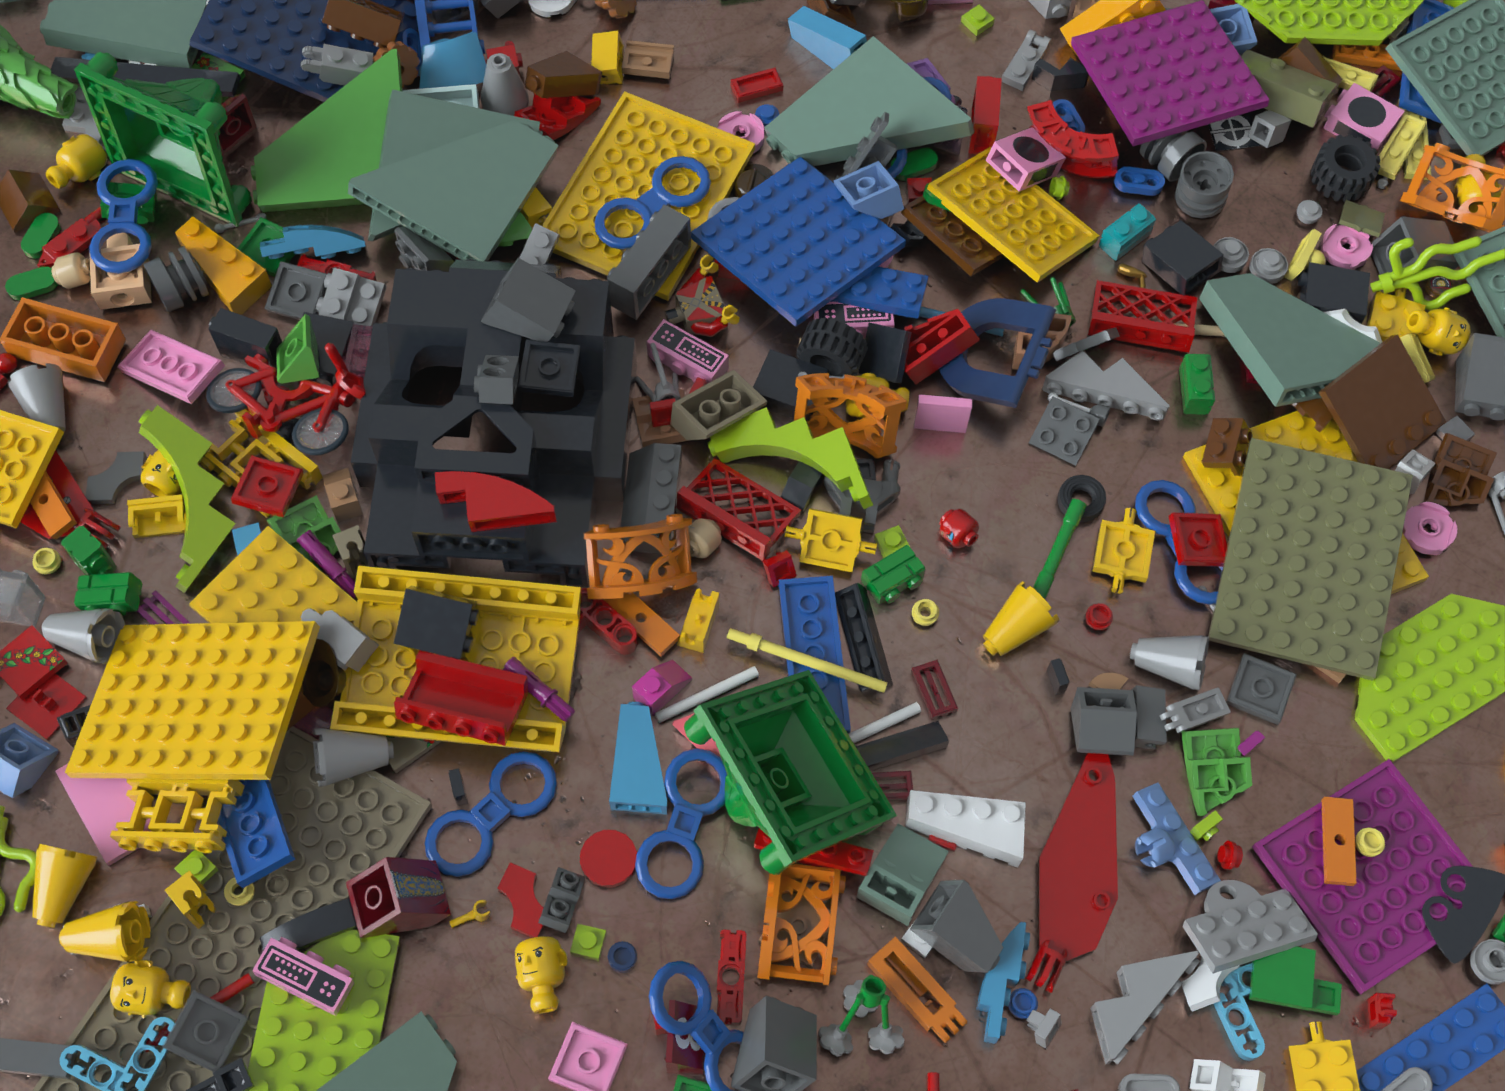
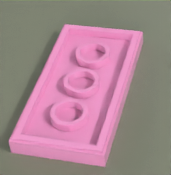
M150 330L118 365L122 373L190 404L198 398L225 367L220 359L153 330Z
M68 764L56 770L60 781L106 864L110 866L134 852L120 848L118 846L119 843L110 837L112 830L118 831L115 828L117 822H130L136 802L126 796L127 790H132V786L126 782L127 779L70 778L65 773ZM147 818L143 831H151L148 829L150 818Z

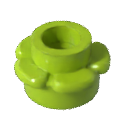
M1064 176L1053 177L1051 180L1049 195L1056 197V200H1060L1063 196L1068 195L1070 184Z

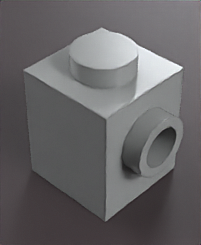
M1270 110L1255 116L1248 137L1266 148L1283 142L1291 119Z

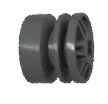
M1187 130L1143 143L1140 155L1144 159H1148L1151 165H1158V171L1169 182H1175L1179 180L1182 165L1186 159L1197 152H1204L1207 143L1197 133L1193 131L1188 133Z
M1197 152L1189 156L1182 165L1175 192V199L1179 208L1189 216L1196 218H1209L1220 213L1226 204L1234 176L1232 165L1225 157L1214 152Z
M184 246L178 248L182 260L177 261L173 252H168L171 265L166 266L159 257L143 264L168 313L184 306L181 294L185 292L193 302L196 301L197 298L193 292V289L196 287L202 297L209 295L206 288V279L197 261Z

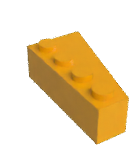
M1100 0L1065 24L1060 30L1076 54L1071 45L1072 37L1166 11L1160 0Z
M194 216L175 232L180 245L184 246L191 256L195 258L206 281L231 312L242 315L272 287L266 269Z

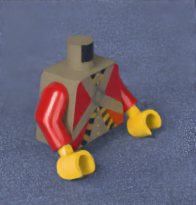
M705 255L701 258V268H698L676 292V308L666 310L664 313L666 321L671 324L682 322L686 332L689 334L713 337L723 329L728 328L729 322L734 325L739 323L740 317L734 314L738 309L733 305L724 306L712 276L707 275L708 272L715 273L718 270V264L715 262L709 266V263L713 261V257L710 255Z

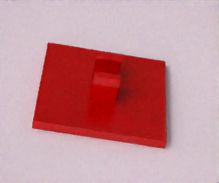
M54 674L24 700L17 696L6 709L48 741L60 728L57 717L77 710L87 697L57 674Z

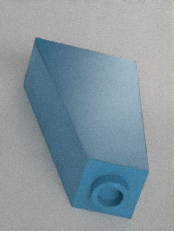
M806 6L801 7L788 18L791 37L832 69H835L867 42L865 34Z
M640 702L621 704L609 798L610 809L667 815V797L649 706H644Z

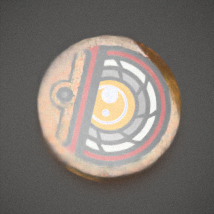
M1434 276L1429 278L1425 288L1427 293L1436 299L1444 291L1453 288L1454 285L1451 279Z

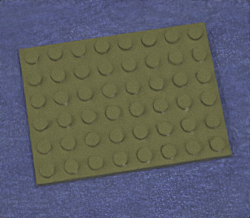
M1251 438L1208 635L1209 641L1373 681L1376 678L1413 475Z

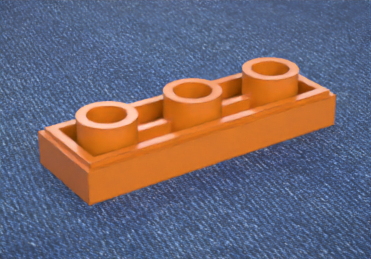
M1334 44L1333 60L1377 68L1384 65L1388 69L1402 71L1386 51L1387 44H1380L1379 46Z
M45 470L30 503L50 537L56 540L77 524Z
M633 592L630 595L627 593L623 594L624 598L603 599L636 628L637 636L660 657L680 639V634ZM639 619L646 620L642 623L638 622Z
M1323 797L1321 802L1324 883L1354 886L1357 882L1353 799ZM1334 839L1339 840L1341 845H1338Z

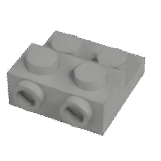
M333 268L332 274L328 273L325 277L324 287L327 290L325 296L318 299L316 305L317 312H319V315L353 321L356 330L372 334L373 323L376 322L387 286L385 283L360 277L356 273Z

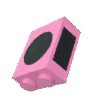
M1353 83L1348 91L1344 89L1336 101L1338 104L1336 106L1332 104L1326 112L1325 118H1327L1324 129L1336 136L1342 134L1346 137L1349 134L1353 135L1354 138L1361 137L1363 138L1362 141L1371 143L1370 147L1375 148L1378 152L1395 130L1405 111L1360 85Z
M1031 127L995 141L986 161L1014 188L1022 191L1057 176L1066 157L1050 146L1039 135L1037 130Z

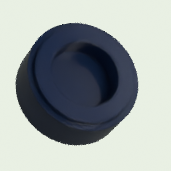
M617 942L608 951L609 965L618 973H627L637 964V951L628 942Z

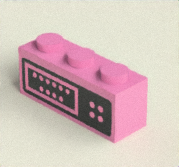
M829 302L814 313V319L827 318L846 323L861 333L863 338H866L869 322L894 328L893 314L839 302Z
M664 319L647 340V355L654 362L651 343H655L661 363L670 367L674 373L692 379L693 382L699 377L705 379L708 384L723 376L729 369V355Z
M281 937L279 941L271 938L252 970L255 976L337 1016L354 985L353 979L349 977L351 972L336 964L333 968L323 964L324 958L311 951H308L305 955L295 950L297 945L286 938Z

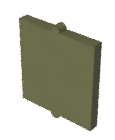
M1346 200L1339 224L1379 238L1385 213L1368 208L1366 205L1362 206Z

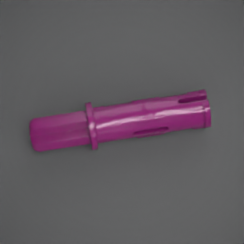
M311 530L302 534L297 539V542L333 582L355 599V581L350 578L346 567L343 568Z
M512 657L506 662L503 670L528 676V692L541 702L540 706L542 708H549L562 721L567 722L571 719L575 710L557 695L558 691L556 689L552 690L516 657Z

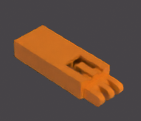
M896 936L868 960L867 966L878 978L884 981L886 987L927 1032L932 1029L944 1043L951 1039L944 1031L945 1027L953 1035L959 1032L958 1027L952 1020L955 1019L962 1027L968 1023L965 1017L955 1008L957 1003ZM928 991L941 1006L937 1009L930 999L923 1004L919 998Z

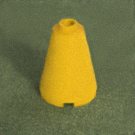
M1022 581L1013 590L984 633L983 638L985 642L983 646L993 656L996 653L1003 656L1055 626L1060 621L1057 614L1052 617L1048 612L1052 608L1049 603L1031 586L1025 589V582Z
M44 844L38 845L32 917L38 919V925L55 928L56 923H63L96 864V856Z
M128 901L67 922L59 934L60 944L69 953L130 963L135 962V960H142L148 950V947L143 948L145 938H150L151 933L147 911L144 906L138 907L136 905L137 901Z

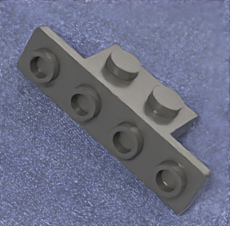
M884 112L881 118L877 116L870 127L871 133L867 138L864 136L860 140L856 148L858 152L854 157L850 156L843 167L845 171L841 177L877 161L885 168L897 150V145L880 136L889 123V113ZM837 175L834 180L839 179L841 177Z

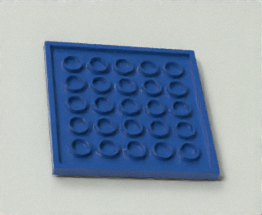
M802 157L797 158L691 231V239L794 326H798L905 247L906 242L903 237L879 218L854 210L834 183Z

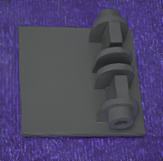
M1052 396L1029 443L1076 466L1100 419Z

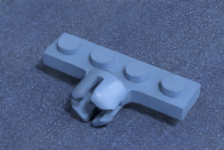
M1157 782L1137 791L1132 797L1152 829L1141 834L1136 839V854L1141 855L1147 851L1150 856L1140 861L1146 866L1153 868L1168 861L1173 862L1194 895L1220 882V878L1160 784Z

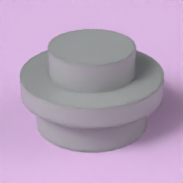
M1312 200L1302 201L1297 207L1298 219L1305 224H1312L1318 221L1322 215L1321 206Z

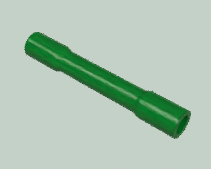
M1071 500L1063 518L1060 531L1044 567L1033 586L1044 599H1046L1062 557L1086 509V503L1081 500Z

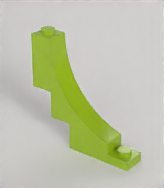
M157 405L153 411L147 409L138 421L142 424L138 433L149 440L161 452L168 463L171 464L182 491L186 513V528L179 557L190 564V567L184 564L176 575L179 582L175 587L185 593L236 523L209 505L224 484L198 465L209 451L212 442Z
M766 407L751 413L710 436L711 441L707 442L712 456H718L722 463L762 455L779 456L801 461L824 474L841 492L849 489L854 502L860 501L863 509L873 506L843 427L814 438L805 417L776 428L773 417Z

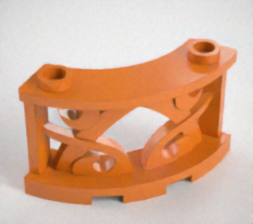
M1436 143L1435 146L1425 145L1423 149L1425 150L1410 186L1407 192H1403L1400 201L1423 211L1442 215V218L1460 224L1471 225L1490 233L1504 227L1502 224L1505 219V187L1500 197H1492L1491 193H1497L1502 190V187H1495V183L1501 179L1505 180V166L1501 169L1449 152L1450 147L1440 143ZM1434 157L1441 158L1446 162L1444 168H1438L1434 165L1435 171L1440 175L1437 178L1427 173ZM1453 162L1461 164L1466 167L1454 169ZM1481 171L1492 176L1486 181ZM1472 175L1480 187L1482 197L1470 198L1458 210L1454 209V195L1445 184L1454 179ZM1426 177L1431 182L1417 195ZM1439 188L1447 193L1448 197L1444 202L1437 200V197L1442 194L1438 191ZM1483 203V206L1477 205V212H1470L1469 208L1472 204ZM1493 203H1497L1492 214Z
M829 373L803 375L796 377L795 386L798 388L794 421L803 417L806 419V414L815 412L812 414L810 421H807L814 438L843 427L850 444L867 451L875 458H880L897 452L895 442L900 414L902 410L906 409L907 401L884 385H880L877 388L866 384L867 379L846 374H844V379L829 378ZM808 399H809V400H812V402H813L812 405L807 406V405H808ZM846 399L854 400L857 408L866 417L847 423L831 408L841 405ZM881 428L884 430L883 436H881Z
M670 514L664 520L637 526L610 528L609 524L593 525L592 530L584 533L590 585L587 588L588 599L624 598L623 594L627 593L630 595L636 591H639V596L663 593L662 590L666 588L678 590L697 583V572H692L689 525H692V518H683L682 514ZM673 531L674 537L669 540V534ZM660 533V536L657 538L652 534ZM625 537H631V538H630L629 540H627L625 543H624L623 540L621 539V538H625ZM608 539L613 542V546L609 549L602 547L605 553L613 556L611 560L598 558L597 540ZM643 541L655 547L663 555L652 564L646 579H643L641 572L635 566L624 562L628 555ZM599 564L607 566L602 582H600ZM661 565L665 568L663 575L658 574V569ZM620 568L628 569L632 572L629 580H623L626 572L619 571Z
M793 864L778 875L769 873L764 923H769V925H763L757 978L769 979V977L820 982L823 985L829 986L830 975L836 976L838 957H832L838 896L839 893L844 894L846 876L840 875L841 870ZM808 882L815 883L811 889L807 887ZM821 883L830 884V888L827 891H821L819 886ZM793 890L797 892L795 898L790 902L782 899L784 893H788L792 897ZM803 896L816 910L820 922L810 933L798 941L793 926L788 921L776 916L777 912H787L795 908ZM831 898V908L829 913L828 909L822 901H826ZM828 929L826 947L822 942L818 940ZM782 930L787 931L792 944L787 946V937L785 940L780 941L777 938V934ZM805 951L806 960L812 964L811 955L816 952L819 953L822 957L821 970L801 968L799 954ZM793 957L794 967L771 963Z

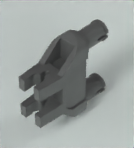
M891 460L884 461L882 481L864 479L873 502V506L863 509L860 501L854 502L849 489L841 492L829 478L824 477V486L840 509L839 514L850 516L851 511L866 513L863 532L874 533L877 514L893 503L900 495L901 487L897 483L900 463L895 460L892 470H890Z

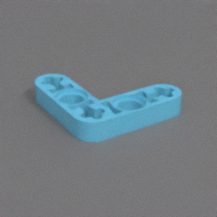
M1252 963L1239 967L1226 976L1221 985L1228 986L1230 989L1226 993L1227 998L1224 993H1220L1221 1001L1213 1004L1235 1052L1246 1061L1255 1060L1265 1050L1263 1037L1244 1000V997L1250 995V987L1242 981V974L1247 971L1252 972ZM1233 999H1235L1237 1002L1230 1004L1226 1008L1223 1007V1004H1225L1228 1000L1230 1002ZM1231 1010H1238L1243 1014L1244 1023L1237 1026L1230 1022L1228 1015ZM1246 1027L1249 1028L1250 1031L1245 1036L1249 1043L1255 1042L1256 1044L1253 1053L1250 1049L1245 1050L1243 1048V1045L1246 1043L1244 1034L1238 1037L1236 1032H1241Z
M158 1017L153 1020L126 1067L83 1045H71L65 1048L60 1056V1065L67 1073L102 1091H126L123 1083L133 1080L136 1073H130L133 1067L139 1073L148 1074L146 1080L141 1076L135 1084V1087L139 1089L138 1091H146L168 1053V1050L163 1048L161 1052L156 1046L148 1045L146 1042L148 1038L152 1042L157 1038L159 1034L155 1030L157 1025L162 1026L167 1022L169 1024L168 1030L171 1031L176 1021L170 1017ZM163 1036L158 1045H163L168 1036ZM144 1050H150L156 1056L155 1064L150 1068H143L138 1062V1057ZM80 1051V1059L87 1063L91 1062L92 1057L96 1059L89 1067L87 1076L83 1074L87 1067L81 1064H76L73 1067L70 1066L69 1053L75 1054ZM101 1064L108 1065L112 1070L111 1078L104 1083L97 1081L94 1076L95 1069Z

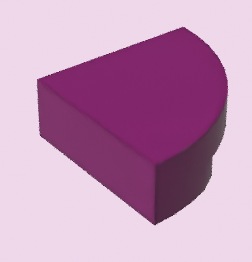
M1259 730L1255 731L1237 749L1245 757L1259 747L1265 737Z

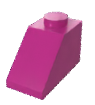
M670 660L652 667L632 686L633 698L637 702L643 703L644 706H649L650 715L654 716L656 712L663 708L692 680V677L674 660Z

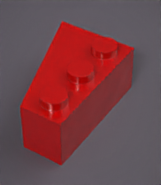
M959 309L927 319L928 322L915 327L913 325L904 327L906 331L912 332L904 370L915 384L921 382L980 340Z

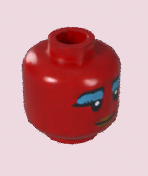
M951 509L940 519V534L953 547H970L977 541L979 537L977 534L979 523L965 510Z

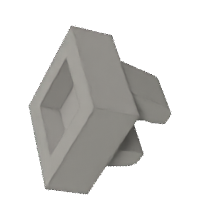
M1051 1008L1046 1016L1032 1010L1027 1018L1029 1022L1027 1026L1035 1031L1036 1043L1047 1049L1062 1025L1061 1014Z

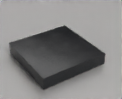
M869 322L865 338L868 349L860 366L859 373H872L876 377L884 378L887 381L902 383L912 332Z
M526 340L518 391L574 397L581 352L580 345Z

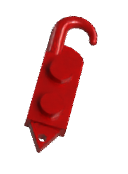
M101 207L84 219L80 218L42 247L43 253L37 264L38 268L52 267L58 257L75 252L81 253L87 249L93 236L101 229V225L98 222L102 218Z

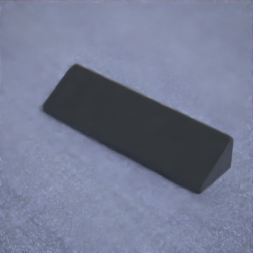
M855 583L835 592L836 603L855 671L888 682L886 688L893 686L866 588L859 583ZM859 685L862 693L874 691V689Z
M935 721L857 745L856 748L869 770L873 771L947 748L949 740L940 723Z

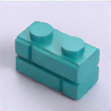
M1138 203L1131 211L1126 212L1103 230L1102 238L1099 242L1100 248L1113 260L1117 261L1151 235L1156 221L1155 216Z

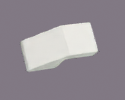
M1194 1059L1189 1089L1192 1091H1263L1266 1074L1260 1070L1233 1069L1221 1061Z

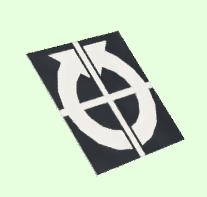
M1250 112L1208 124L1216 151L1261 146L1248 137L1253 124Z

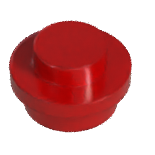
M1102 603L1093 604L1087 609L1085 620L1091 628L1104 630L1111 625L1113 614L1107 605Z
M1228 840L1218 849L1217 858L1223 869L1231 870L1232 868H1238L1242 862V847L1236 845L1234 841Z

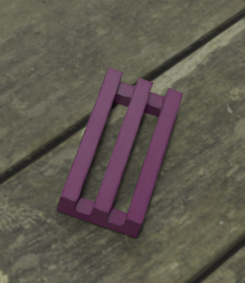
M156 590L151 593L153 595L151 598L147 597L143 600L144 604L139 605L137 610L149 624H158L146 612L149 608L166 624H175L155 605L158 601L181 624H191Z

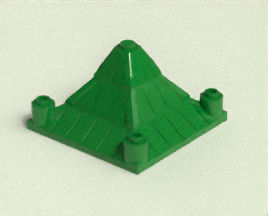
M97 52L87 64L80 62L74 71L111 164L125 159L141 160L150 165L157 174L158 186L156 190L238 227L239 223L243 220L241 214L252 202L251 192L245 186H230L226 175L219 135L220 128L227 121L226 110L222 106V93L218 83L212 79L204 78L170 81L166 84L132 79L124 81L114 77L118 71L117 61L109 53ZM138 171L121 172L141 183L146 184L147 182L146 177Z
M810 670L700 704L693 710L695 714L684 724L686 736L690 741L703 745L712 738L716 742L727 773L724 789L725 807L728 815L738 824L750 827L758 826L770 837L772 842L764 847L759 854L762 867L770 874L778 875L795 862L855 835H868L880 825L891 821L897 816Z

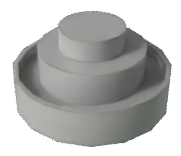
M1224 237L1214 244V247L1224 254L1221 271L1233 273L1240 271L1246 265L1249 251L1246 245L1239 239Z
M1265 248L1255 252L1250 261L1249 269L1251 274L1273 284L1283 279L1288 270V262L1281 252Z
M1488 939L1479 943L1472 950L1470 956L1471 967L1475 975L1489 984L1499 985L1504 983L1505 943L1494 939Z

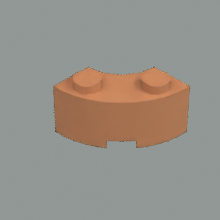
M1055 314L1045 337L1050 338L1053 343L1051 347H1044L1049 350L1044 364L1054 357L1053 353L1055 350L1062 348L1071 322L1070 315ZM1018 331L1014 346L1012 369L1018 370L1032 334Z

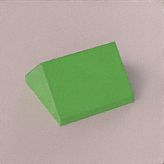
M307 314L300 319L276 349L277 382L281 384L319 378L318 344L310 316Z

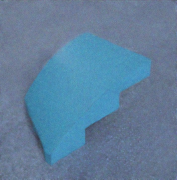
M470 32L453 39L443 38L422 46L419 89L473 85L484 81L486 62L477 32Z

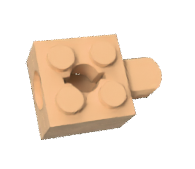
M118 233L107 239V248L101 249V254L109 261H125L136 254L140 244H133L127 233ZM90 257L91 294L100 310L152 303L151 282L143 264L130 272L117 274L100 269Z

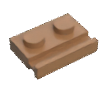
M627 40L622 74L670 79L674 45Z

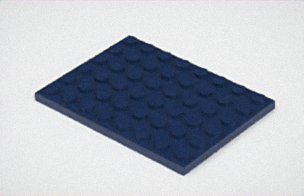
M209 0L189 44L194 48L323 102L345 85L323 82L319 79V74L302 70L301 62L304 59H308L303 56L302 48L305 46L323 48V45L327 44L371 52L373 57L379 47L374 45V41L365 38L364 41L352 38L350 36L351 33L341 30V32H336L328 29L327 24L322 23L328 0ZM371 0L405 13L399 32L408 28L417 31L418 22L414 3L407 0Z

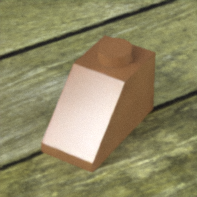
M349 468L323 475L324 486L336 521L340 522L363 515Z

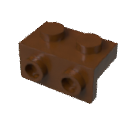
M1213 418L1202 458L1204 468H1230L1234 476L1241 475L1242 467L1245 466L1247 447L1251 438H1253L1252 430L1249 429L1244 418Z

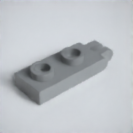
M1219 687L1165 707L1167 712L1161 714L1160 719L1164 721L1171 718L1172 722L1164 726L1166 731L1176 728L1177 733L1226 716L1231 711Z

